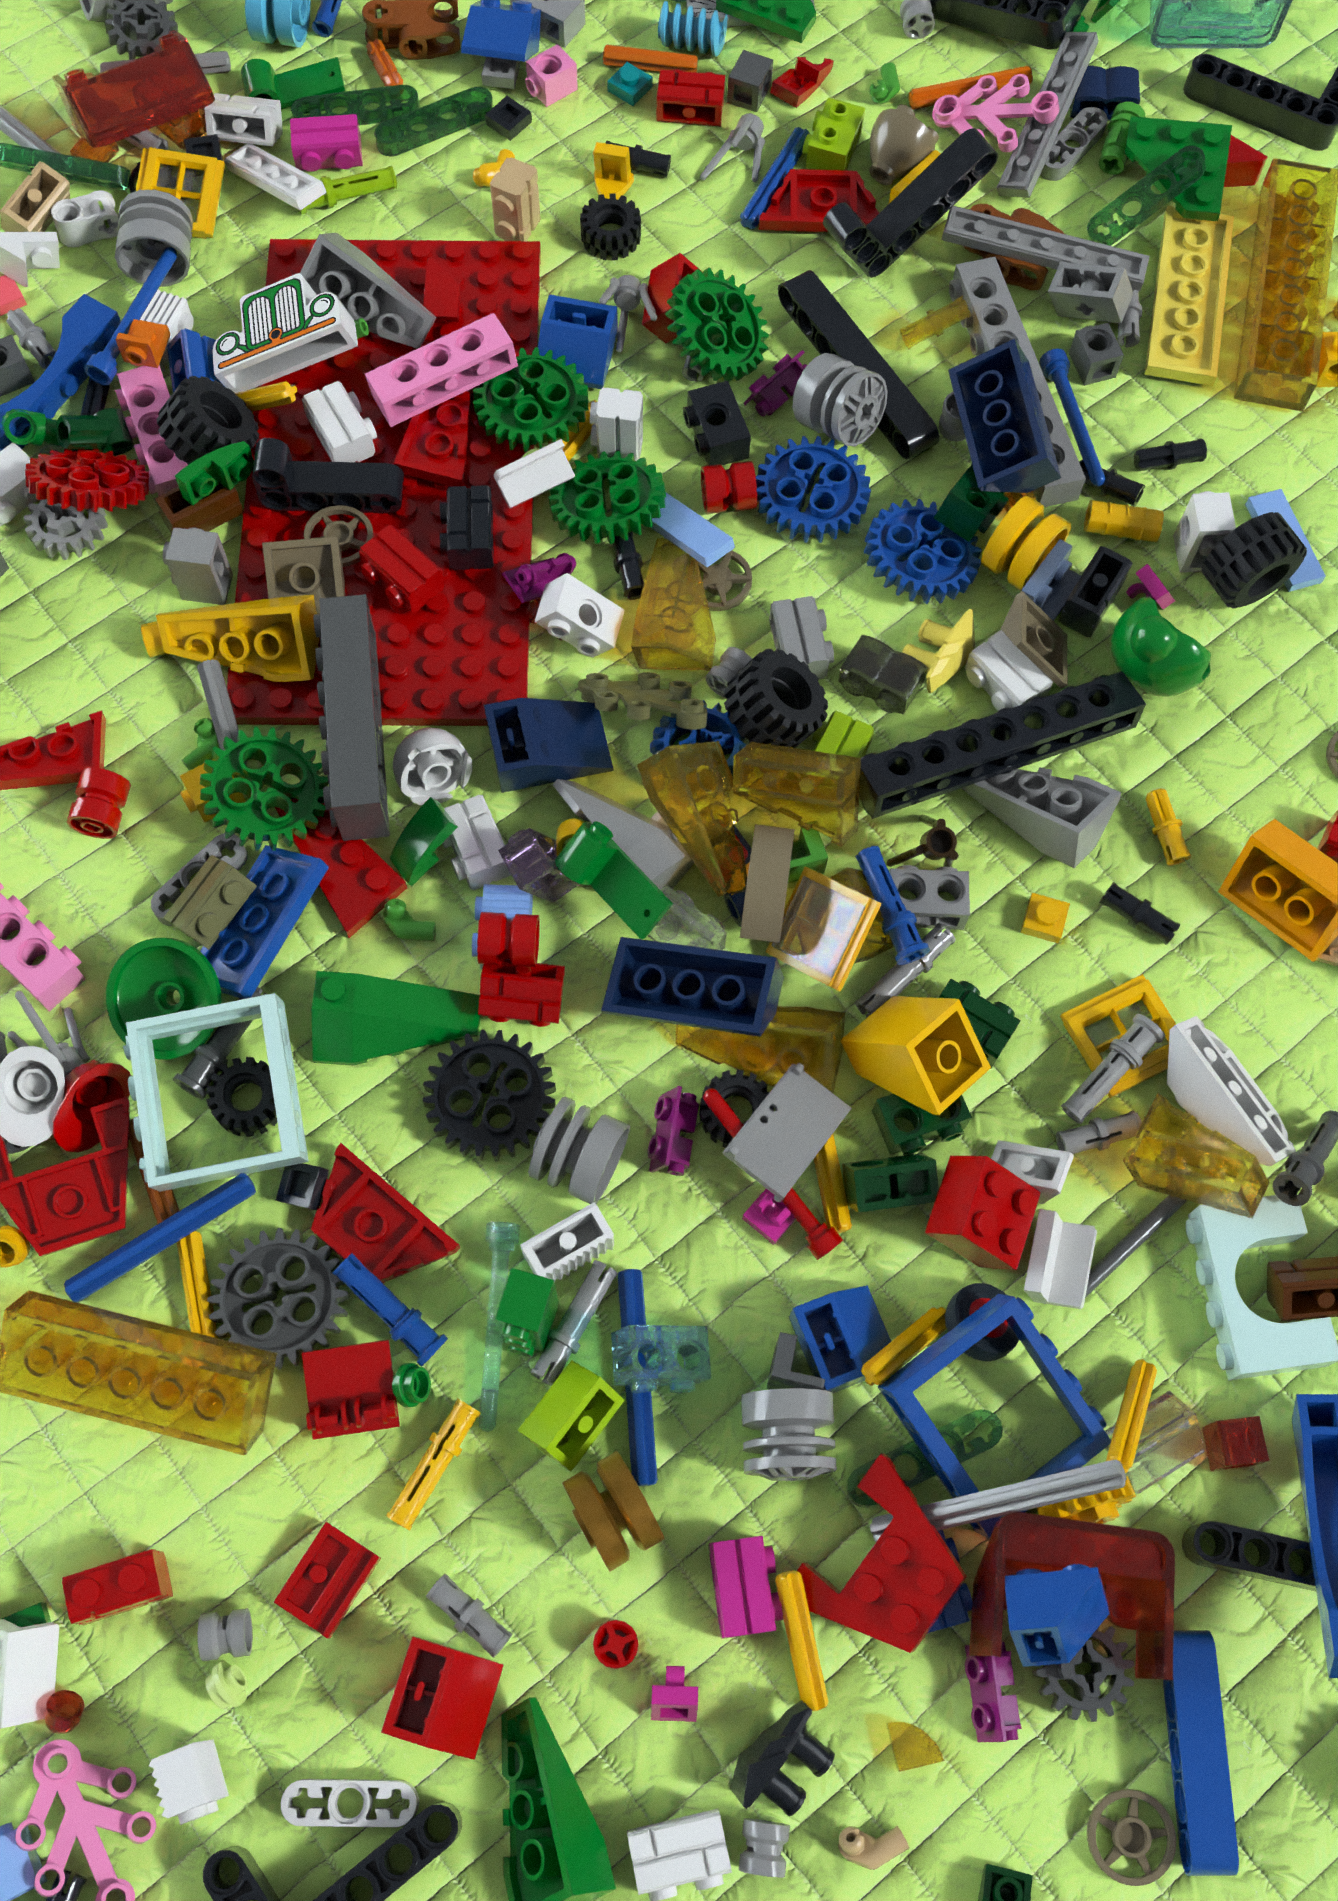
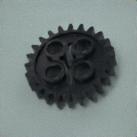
M484 1029L481 1030L480 1040L474 1042L467 1033L465 1034V1046L460 1047L457 1043L450 1042L453 1053L451 1056L441 1052L437 1054L442 1067L429 1066L428 1068L430 1075L436 1080L423 1083L425 1091L433 1094L422 1098L424 1106L433 1109L426 1114L429 1123L439 1122L433 1129L436 1137L448 1134L445 1140L448 1149L460 1143L459 1151L462 1157H465L471 1149H475L477 1160L482 1161L485 1152L491 1151L496 1162L499 1161L500 1150L506 1149L513 1158L515 1157L514 1145L520 1143L524 1148L529 1149L528 1135L532 1134L537 1137L541 1129L538 1123H544L549 1116L544 1109H553L556 1106L555 1099L546 1096L556 1092L555 1083L546 1081L553 1076L551 1067L540 1068L545 1062L543 1053L531 1057L533 1052V1044L531 1042L526 1043L521 1048L519 1047L518 1034H514L506 1042L504 1041L502 1030H498L494 1040H489ZM477 1063H486L490 1066L489 1071L482 1076H474L469 1073L472 1066ZM503 1063L506 1064L507 1067L503 1070L500 1077H498L496 1081L497 1071L500 1065ZM514 1078H523L528 1082L524 1089L516 1092L509 1090L506 1086ZM496 1081L495 1088L498 1097L490 1096L484 1108L485 1103L482 1093L490 1094ZM466 1098L473 1101L472 1107L466 1112L459 1113L452 1110L454 1103L459 1099ZM484 1108L480 1125L474 1127L472 1125L473 1122L476 1121ZM496 1114H506L511 1118L508 1125L503 1128H494L489 1124L492 1117Z

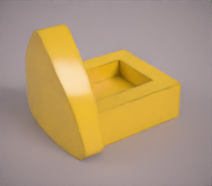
M596 142L593 155L598 195L604 194L605 199H610V193L616 194V199L618 200L621 195H624L634 182V175L631 173L629 147Z

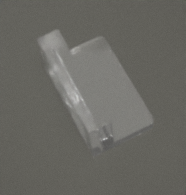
M1170 1390L1148 1404L1134 1462L1126 1473L1136 1494L1143 1492L1206 1451L1196 1413ZM1115 1425L1105 1430L1111 1440ZM1110 1445L1105 1448L1107 1451H1109Z

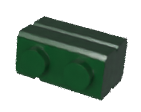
M950 979L939 998L960 1000L992 1068L1021 1020L1014 1017L1015 1012L1002 1002L991 1003L979 996L980 991L973 984L967 981H960L958 983Z

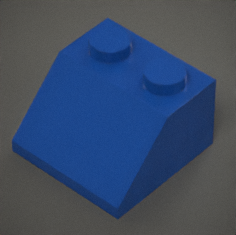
M481 0L470 5L461 44V53L522 62L527 61L539 52L541 9L532 8L531 2L520 0L512 1V5L500 4V0Z

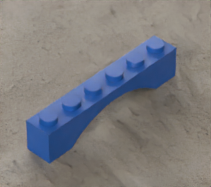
M83 294L62 317V334L59 347L50 365L28 389L0 405V451L12 443L4 434L1 425L2 417L7 411L23 409L43 413L46 418L52 419L67 399L77 392L79 386L88 378L84 367L91 355L105 349L121 322L117 311ZM16 417L10 421L9 430L12 435L22 437L29 432L30 423L26 418ZM16 444V445L19 446L21 449H23V448L25 447V445H18V444Z
M1296 1394L1292 1425L1328 1677L1338 1678V1394Z

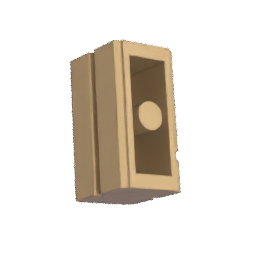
M512 157L506 158L500 167V172H497L490 182L495 234L505 241H527L531 235V230L534 231L541 220L537 169Z
M39 161L31 171V175L26 177L0 210L1 228L5 232H45L53 222L51 214L53 205L60 200L70 199V182L47 164Z

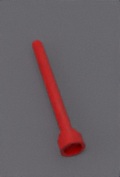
M707 1089L703 1095L705 1103L732 1138H734L744 1126L717 1090ZM791 1188L782 1202L807 1233L805 1239L809 1244L806 1247L815 1259L819 1260L840 1244L843 1239L833 1226L829 1228L825 1222L820 1224L795 1190Z

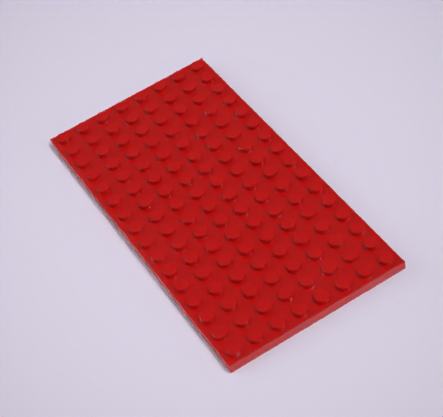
M270 239L265 287L300 273L317 239ZM347 240L371 258L422 305L428 258L436 260L460 284L459 322L435 321L421 347L492 313L496 315L513 341L516 357L519 356L520 348H524L527 355H532L534 348L538 347L540 241ZM369 332L367 336L357 339L358 347L256 387L259 388L287 381L290 386L295 385L298 391L295 393L296 400L293 403L253 411L254 420L258 423L259 427L257 431L259 433L258 440L275 438L283 441L289 447L293 461L332 462L306 417L302 398L303 395L317 389L321 391L323 387L339 381L347 393L352 391L355 393L362 412L359 413L362 419L369 417L377 433V438L373 439L375 447L374 456L360 462L393 464L411 418L390 427L373 399L365 374L417 348ZM472 388L464 486L470 488L471 486L488 485L491 488L494 567L492 569H474L471 567L469 570H452L449 567L448 555L441 556L440 533H447V524H441L440 502H447V489L453 486L405 474L402 505L398 511L394 513L363 514L372 525L374 538L387 525H393L441 568L445 584L444 589L433 599H429L427 604L416 613H412L404 605L400 607L395 606L389 600L385 593V588L379 582L373 585L364 577L360 570L361 561L351 566L343 567L345 596L366 594L376 633L382 725L487 726L484 705L517 698H528L531 601L522 603L502 573L524 564H532L534 497L509 509L493 475L496 470L521 459L525 454L523 445L518 443L513 450H510L507 439L498 445L495 434L491 436L486 435L485 426H479L477 415L474 412V388ZM256 444L251 449L253 459L255 455ZM530 445L529 450L535 449V445ZM252 473L246 481L235 603L269 599L262 543L304 539V529L307 522L318 512L279 511L266 508L259 501L252 480ZM345 514L328 516L332 522L344 521L349 523L355 518ZM323 520L315 525L310 539L324 536L323 533L326 525ZM361 522L353 531L355 539L365 543L368 533ZM349 548L342 552L341 558L352 556L359 549ZM317 663L312 680L273 682L263 679L264 676L246 671L239 673L230 670L231 667L228 668L227 691L237 725H320L319 717L325 715L324 705H320L317 683L322 682V671H318Z

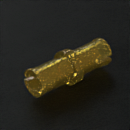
M962 295L936 311L933 308L928 310L925 317L904 328H900L899 331L906 347L911 349L935 334L937 337L943 335L945 329L972 315Z

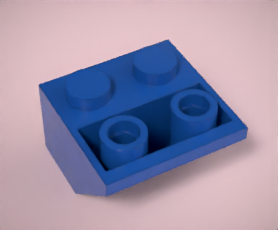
M549 294L540 326L539 355L544 356L549 350H552L554 360L564 355L566 357V366L575 363L576 372L583 373L584 384L590 388L602 389L618 335L617 306Z
M868 1285L832 1292L792 1308L789 1316L812 1375L825 1379L823 1390L832 1393L865 1381L866 1377L861 1373L862 1366L891 1342Z
M1072 1564L1064 1567L1062 1571L1042 1572L1041 1570L1030 1568L1020 1570L1016 1575L1004 1576L1009 1631L1023 1667L1070 1663L1110 1614L1098 1567L1089 1568L1083 1564Z

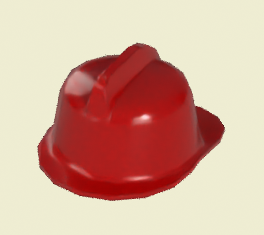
M91 1060L89 1063L73 1068L66 1075L64 1098L53 1121V1136L57 1145L66 1151L78 1153L89 1150L100 1142L90 1108L126 1096L129 1098L128 1078L131 1074L126 1068L120 1064H102L97 1060Z

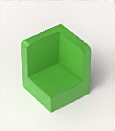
M816 824L801 827L799 840L793 842L788 883L798 881L805 866L821 874L825 873L828 856Z

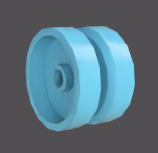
M245 0L246 24L251 39L257 42L273 44L278 38L281 45L301 48L308 34L311 1Z

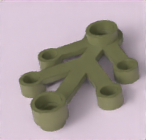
M651 672L638 674V681L608 680V676L605 674L591 673L586 675V679L578 682V690L582 692V700L595 703L597 710H617L619 698L624 703L627 709V717L630 719H649L650 708L652 707L676 714V725L680 728L697 730L706 727L707 709L704 707L702 700L691 698L692 684L690 682L672 681L669 683V689H660V675ZM671 699H673V700H679V701H681V703H677V702H673V701H669V700H671Z

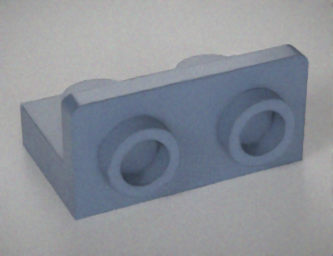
M1059 539L1021 590L1053 621L1063 610L1067 598L1081 575L1070 570L1072 563L1068 559L1073 546Z

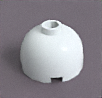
M427 727L416 730L406 736L397 746L393 758V772L404 795L410 797L413 803L423 805L430 797L439 803H443L453 798L449 792L455 790L459 785L463 789L468 783L472 773V759L455 735L443 729Z

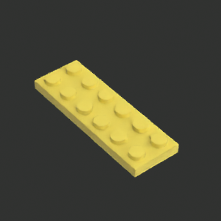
M1167 206L1163 219L1144 375L1210 386L1214 385L1218 373L1234 216L1220 214L1218 221L1186 219L1177 212L1175 207Z

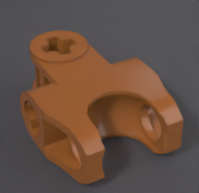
M371 0L363 6L362 16L366 23L365 39L367 43L378 39V31H382L383 40L381 41L386 49L399 48L400 53L404 57L414 60L452 55L461 49L459 27L450 23L459 17L457 0ZM439 2H447L451 5V8L448 10L434 9L435 5ZM376 9H381L382 18H377ZM450 36L454 40L448 44H442L436 40V37Z
M977 204L969 209L1064 234L1062 230L1051 224L1043 216L1028 209L1018 208L1013 211L1011 216L988 204ZM963 246L969 252L982 256L983 259L996 257L1006 284L1028 290H1040L1045 283L1049 271L1045 266ZM1023 269L1033 272L1037 279L1028 277Z

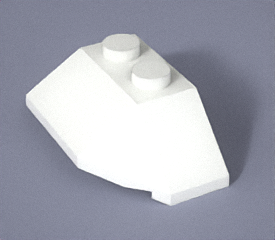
M1197 1016L1174 1025L1170 1029L1167 1085L1174 1093L1177 1103L1187 1111L1195 1122L1203 1139L1210 1143L1217 1153L1266 1166H1272L1296 1152L1293 1143L1288 1140V1133L1279 1114L1231 1049L1214 1032L1204 1028V1023Z

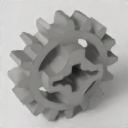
M47 499L39 500V504H28L31 514L24 516V521L27 525L25 531L31 542L33 541L36 549L39 552L45 550L49 558H53L57 552L60 553L63 560H67L71 552H75L76 556L80 558L82 557L81 549L86 547L93 551L95 547L92 541L94 539H104L101 529L108 528L104 517L106 516L104 508H98L97 512H93L91 509H83L79 512L73 506L61 509L60 503L48 505ZM84 511L89 513L88 519H86ZM44 525L46 526V528H47V530H48L47 534H46V533L44 532V530H43V529H44Z

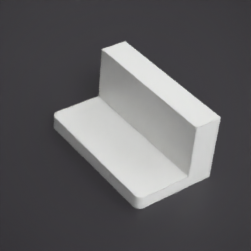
M562 439L495 471L493 476L509 509L575 477L564 454L563 448L565 445Z
M1039 1209L1024 1291L1033 1302L1082 1309L1084 1307L1097 1230L1094 1226L1063 1222L1056 1211Z
M0 1619V1729L50 1718L53 1715L59 1641L58 1624L48 1622L19 1627L5 1619Z

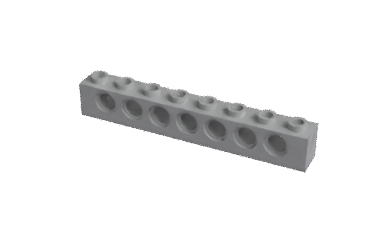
M996 257L956 264L953 280L949 282V294L951 300L957 302L960 323L963 328H967L970 335V347L973 355H981L1015 338L1030 363L1061 478L1028 492L1029 496L1033 495L1034 499L1044 505V507L1078 500L1086 480Z

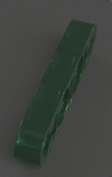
M409 85L298 98L291 106L293 118L357 114L359 126L407 120L415 117L420 111L417 90ZM369 103L380 105L377 109L373 110L364 108ZM337 107L347 108V111L341 114L332 112Z
M472 87L379 124L374 132L377 150L385 156H397L485 121V114L493 108L492 94L484 87ZM447 112H453L457 114V116L452 119H444L441 117L442 114ZM416 124H425L428 126L426 129L422 131H415L412 129V127Z
M0 143L1 167L31 173L38 162L41 161L67 180L120 190L129 189L130 170L126 167Z
M1193 145L1180 149L1096 213L1087 225L1090 241L1109 246L1113 245L1198 181L1206 170L1203 150ZM1188 159L1190 162H1194L1196 160V168H1184V161ZM1173 169L1176 175L1179 173L1180 181L1178 182L1176 181L1174 173L1171 171ZM1159 179H1166L1171 184L1170 188L1163 194H1156L1151 190L1152 184ZM1130 201H1137L1142 205L1140 211L1134 216H1127L1122 212L1125 204ZM1114 213H1117V217L1119 221L1122 223L1120 226L1118 225L1117 220L1114 221ZM1100 225L1105 228L1109 226V234L1098 233L1097 227Z
M980 1409L938 1428V1431L942 1437L952 1441L955 1446V1456L960 1464L997 1445L1002 1437L1003 1427L996 1414L989 1410ZM978 1419L982 1425L989 1423L992 1427V1431L987 1434L989 1442H985L982 1437H977L966 1443L967 1447L971 1449V1452L966 1453L963 1440L954 1429L960 1427L961 1436L976 1427L974 1420ZM914 1441L886 1454L892 1462L899 1456H908L914 1460L917 1466V1474L912 1480H903L910 1489L937 1476ZM876 1459L855 1469L846 1481L847 1497L854 1505L860 1508L867 1509L878 1505L873 1499H869L865 1493L858 1495L855 1491V1488L860 1483L858 1476H865Z

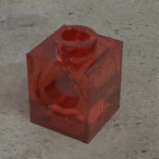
M1260 1416L1219 1420L1202 1427L1211 1471L1254 1467L1269 1461Z

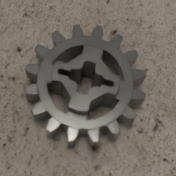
M118 0L113 1L114 9H107L106 11L107 20H105L109 43L110 45L117 46V53L119 55L128 52L129 60L135 59L136 56L141 57V59L159 57L160 53L166 56L171 55L170 46H177L178 24L175 22L174 12L167 11L165 1L156 4L155 0H124L125 2L123 3Z
M1112 1626L1104 1628L1101 1632L1097 1629L1090 1637L1104 1648L1108 1657H1103L1094 1650L1092 1640H1088L1070 1663L1042 1665V1668L1032 1671L1033 1676L1044 1677L1046 1682L1038 1690L1039 1694L1054 1695L1055 1698L1051 1704V1708L1054 1711H1060L1065 1706H1068V1719L1077 1720L1081 1710H1083L1088 1722H1096L1097 1709L1104 1716L1111 1717L1114 1715L1111 1705L1112 1701L1126 1704L1128 1700L1120 1690L1122 1686H1134V1681L1124 1676V1669H1129L1135 1665L1132 1660L1122 1659L1121 1653L1125 1651L1128 1644L1126 1642L1114 1643L1111 1640L1116 1630ZM1082 1662L1090 1663L1091 1672L1085 1673V1675L1076 1674L1075 1665ZM1111 1675L1110 1683L1101 1695L1099 1687L1106 1676ZM1057 1680H1064L1073 1687L1074 1695L1078 1700L1069 1696L1061 1688Z

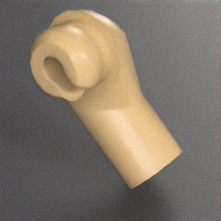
M854 1826L844 1828L839 1835L838 1847L844 1858L869 1870L878 1869L909 1849V1845L898 1826L878 1838L868 1835Z

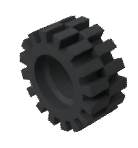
M610 193V199H605L604 194L598 195V202L592 198L589 200V206L584 205L582 208V213L580 214L581 241L586 250L590 249L591 255L595 257L600 253V259L606 260L607 255H612V260H618V254L625 258L629 256V250L633 253L637 249V245L641 241V216L639 208H635V203L632 200L627 203V197L623 195L617 200L616 194ZM617 224L621 228L617 230H604L600 226Z
M246 1057V1062H242L240 1058L232 1059L233 1066L228 1068L226 1063L220 1066L222 1073L220 1075L213 1073L210 1078L214 1084L213 1086L207 1085L206 1093L210 1097L206 1099L208 1107L225 1130L229 1129L234 1135L240 1136L241 1132H244L247 1137L254 1136V1131L256 1130L263 1134L268 1131L265 1127L266 1125L271 1123L275 1126L277 1124L269 1066L262 1060L257 1063L254 1057ZM245 1083L258 1085L262 1090V1098L255 1108L241 1111L233 1107L231 1099L237 1087Z
M730 1070L722 1073L721 1078L717 1076L712 1078L710 1085H706L703 1095L707 1089L712 1088L717 1090L724 1100L731 1096L744 1097L751 1104L753 1114L770 1092H767L768 1085L764 1080L759 1083L756 1080L757 1075L752 1072L748 1077L743 1075L744 1070H737L735 1075H731ZM702 1095L699 1112L700 1121L703 1122L702 1128L705 1133L709 1132L711 1134L710 1139L713 1142L717 1143L719 1140L723 1142L722 1147L726 1148L733 1138L705 1103Z

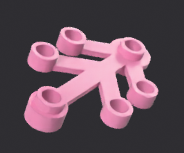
M1017 74L1010 79L1008 84L998 90L995 77L986 75L981 77L975 86L960 97L945 95L939 98L934 105L932 117L938 127H953L960 135L966 130L973 128L966 119H978L997 138L999 149L1002 152H1011L1018 146L1017 132L1005 126L998 118L1034 117L1041 124H1049L1056 119L1060 108L1058 96L1052 91L1038 93L1031 103L1003 104L1012 97L1022 98L1029 93L1028 77L1025 74ZM979 98L985 99L979 105H971ZM977 129V130L981 133V135L985 138L983 131L980 130V129Z
M59 1739L48 1742L35 1756L33 1775L39 1784V1788L27 1819L18 1826L15 1834L16 1844L21 1850L33 1851L40 1847L46 1835V1828L43 1823L58 1792L65 1809V1814L47 1862L36 1874L34 1880L36 1892L43 1897H52L62 1889L65 1882L64 1868L77 1837L99 1889L95 1901H106L107 1894L112 1890L122 1891L125 1901H135V1892L132 1885L124 1879L117 1878L96 1827L127 1835L131 1842L142 1844L153 1836L156 1829L155 1818L146 1811H140L133 1815L85 1801L76 1783L79 1782L107 1789L108 1794L112 1798L121 1800L130 1796L135 1789L137 1782L135 1773L127 1767L110 1770L83 1762L79 1749L70 1741ZM58 1755L64 1757L67 1761L66 1769L61 1773L51 1772L48 1767L49 1760ZM118 1775H126L130 1779V1788L125 1792H117L113 1788L112 1781ZM140 1818L147 1820L150 1825L149 1833L143 1837H138L132 1832L133 1822ZM29 1825H34L40 1830V1838L33 1844H26L21 1839L22 1830ZM47 1871H55L59 1876V1884L53 1890H45L40 1885V1878Z

